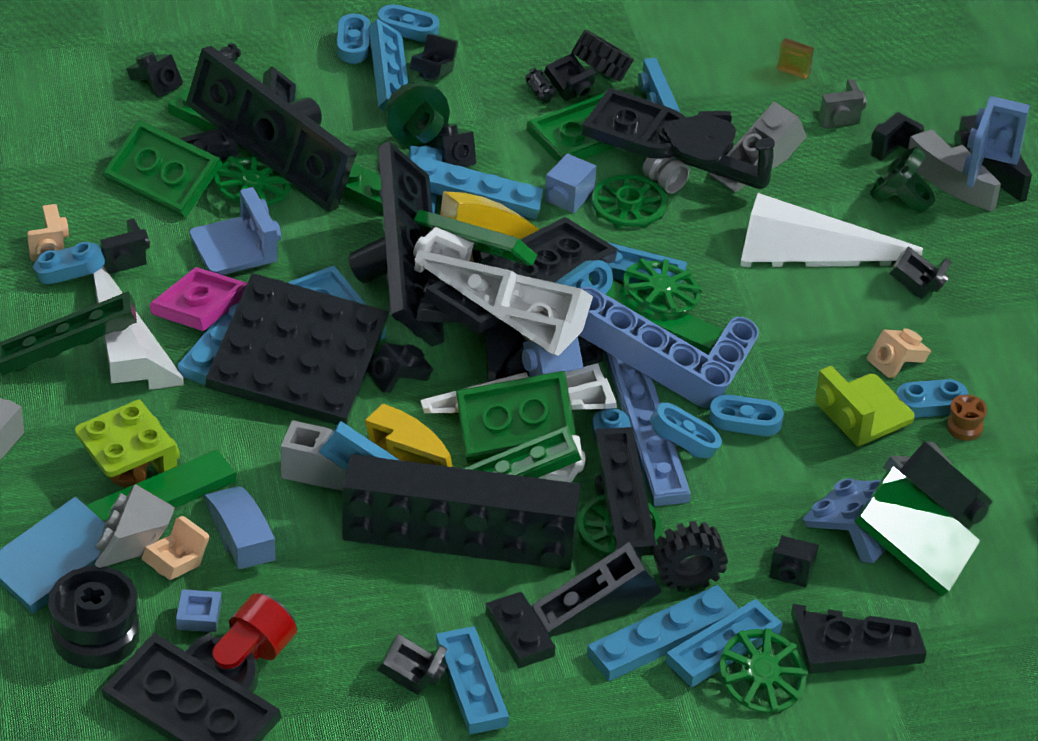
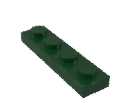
M127 291L1 341V375L3 376L13 371H21L33 363L46 358H54L66 350L79 345L89 344L96 338L114 331L125 330L130 325L137 323L135 301L130 292Z

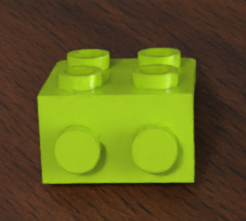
M832 365L819 371L815 403L857 447L913 423L914 412L877 375L868 374L848 383Z
M140 399L75 427L76 437L108 477L117 476L149 461L159 474L178 466L177 460L180 459V451L176 442L170 438L160 425L158 419L151 414Z

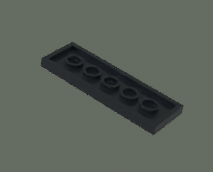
M563 217L520 239L538 255L532 266H526L493 255H489L476 263L510 270L517 275L556 283V281L585 261L601 260L610 264L616 260L618 249L570 219ZM443 280L426 288L425 301L477 334L502 322L498 317Z

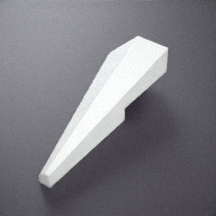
M758 193L750 216L740 266L751 267L752 262H772V267H782L784 262H805L806 267L859 266L860 261H879L880 266H890L891 262L897 261L900 254L908 246L921 256L923 248Z
M417 251L416 263L553 355L559 356L583 331L593 298L592 295L583 289L517 275L513 271L425 251Z
M104 266L95 273H92L97 303L122 294V291ZM137 312V323L130 325L125 330L114 331L103 336L111 383L147 379L149 390L184 385L183 376Z
M598 363L583 367V369L565 372L572 410L617 408L607 378L604 379ZM524 372L513 376L501 378L498 380L486 382L483 384L471 386L468 388L516 380L521 378H527L528 375L527 372ZM456 391L421 400L424 414L459 413Z

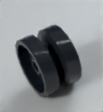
M97 566L82 567L70 571L57 580L50 591L48 602L49 617L52 622V642L57 654L69 664L89 669H102L112 666L130 656L139 643L140 636L138 596L132 580L121 571L106 566L101 568Z

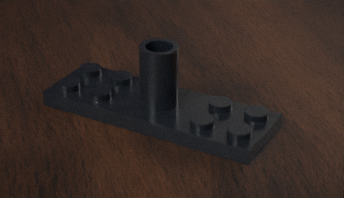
M214 47L202 48L186 105L326 210L331 212L338 209L357 153L320 126L322 113L317 102L312 98L304 97L288 103Z
M388 141L378 146V171L381 177L380 197L383 203L385 236L349 254V263L355 277L363 284L386 275L390 293L388 307L392 317L412 330L415 336L422 338L430 346L434 347L444 342L443 322L416 321L418 308L430 271L427 269L421 273L415 271L416 257L413 255L419 238L425 237L428 234L415 223L414 218L419 209L433 213L430 178L423 169Z

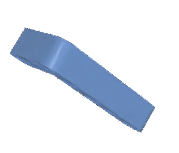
M592 287L580 288L593 296L583 331L579 334L580 337L702 408L710 409L712 400L720 395H724L759 335L757 326L750 319L745 317L732 318L710 354L707 355Z

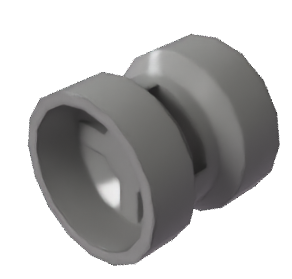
M647 157L643 164V174L652 181H658L659 186L670 194L679 191L689 178V167L680 160H674V157L662 159Z

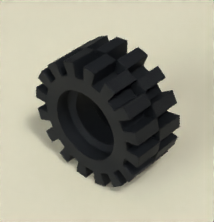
M584 29L571 51L588 65L619 82L622 81L634 61V58L586 29Z
M696 521L689 522V527L684 528L683 523L676 525L677 531L673 532L671 528L664 531L666 538L658 537L656 540L658 545L653 546V556L661 581L664 585L667 583L669 589L673 590L677 586L678 592H685L686 587H690L691 591H698L697 585L702 584L706 588L710 586V579L716 582L720 579L719 573H725L727 569L725 564H728V558L720 534L714 526L709 528L708 523L702 522L698 527Z

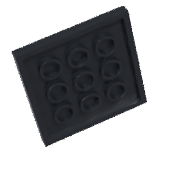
M252 273L207 374L205 388L338 425L340 421L347 425L387 324L389 311Z

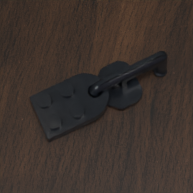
M609 88L582 124L581 135L644 157L662 159L674 156L686 165L757 189L767 187L771 179L774 140L763 138L755 143V148L758 150L757 166L726 156L724 153L734 140L736 129L732 123L711 115L703 114L686 118L683 114L672 108Z

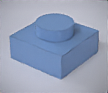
M182 589L176 617L177 630L217 632L222 604L221 592Z

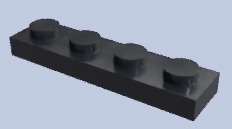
M633 427L595 429L594 441L615 551L630 542L640 556L653 555V546L656 545Z

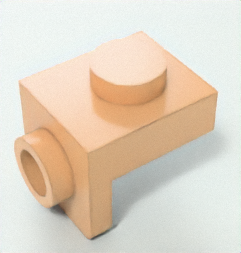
M57 204L43 206L45 229L27 232L29 257L33 262L45 251L65 249L64 238L69 237L68 223L66 217L59 216Z
M904 328L903 331L883 329L868 354L867 360L888 378H895L904 362L925 363L931 350L921 343L922 337L910 329Z
M181 516L175 520L170 536L145 547L142 560L154 568L158 574L172 580L200 566L209 541V534L186 517Z

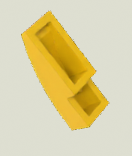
M443 191L441 216L519 239L539 230L518 213L498 202L468 193Z
M382 404L365 420L369 440L400 461L453 467L450 453L443 442L432 430L407 413Z

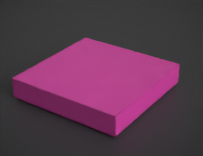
M195 267L149 304L150 310L153 315L205 331L226 314L231 306L239 303L247 283Z

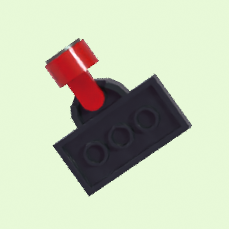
M254 593L229 619L230 630L224 637H212V634L209 633L197 639L186 651H183L161 636L153 633L101 689L103 697L171 741H262L282 717L279 708L253 693L257 687L259 674L256 660L259 657L264 660H274L297 635L296 621L288 609L275 598L263 593Z

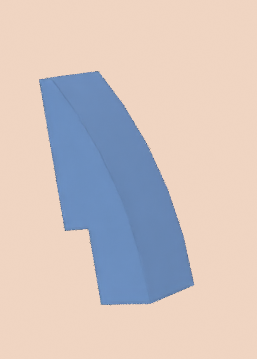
M242 486L204 495L205 503L226 552H231L238 570L276 560L273 533L260 508Z

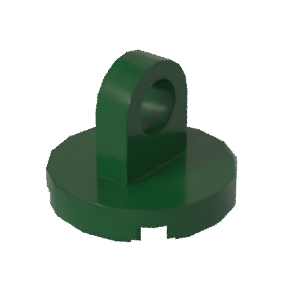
M426 81L402 85L391 95L385 106L386 129L397 142L406 146L420 147L427 144V142L433 140L439 134L443 124H448L450 108L448 99L437 86Z
M918 147L906 150L888 166V174L884 178L878 177L869 190V195L880 203L893 193H896L914 211L918 213L926 211L935 203V196L928 184L916 173V170L925 160L926 155Z

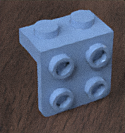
M990 96L986 108H979L975 128L971 129L967 148H970L972 155L967 154L962 174L968 175L966 186L974 187L984 157L1014 165L1018 164L1030 105Z
M251 187L240 190V217L192 228L190 230V239L207 271L226 275L277 262V241H281V230L278 222L271 220L266 201L264 199L260 200L254 188Z
M846 478L837 482L834 485V489L822 500L816 502L812 509L803 517L805 526L849 530L861 562L874 563L887 549L854 521L881 480L859 481L853 478Z

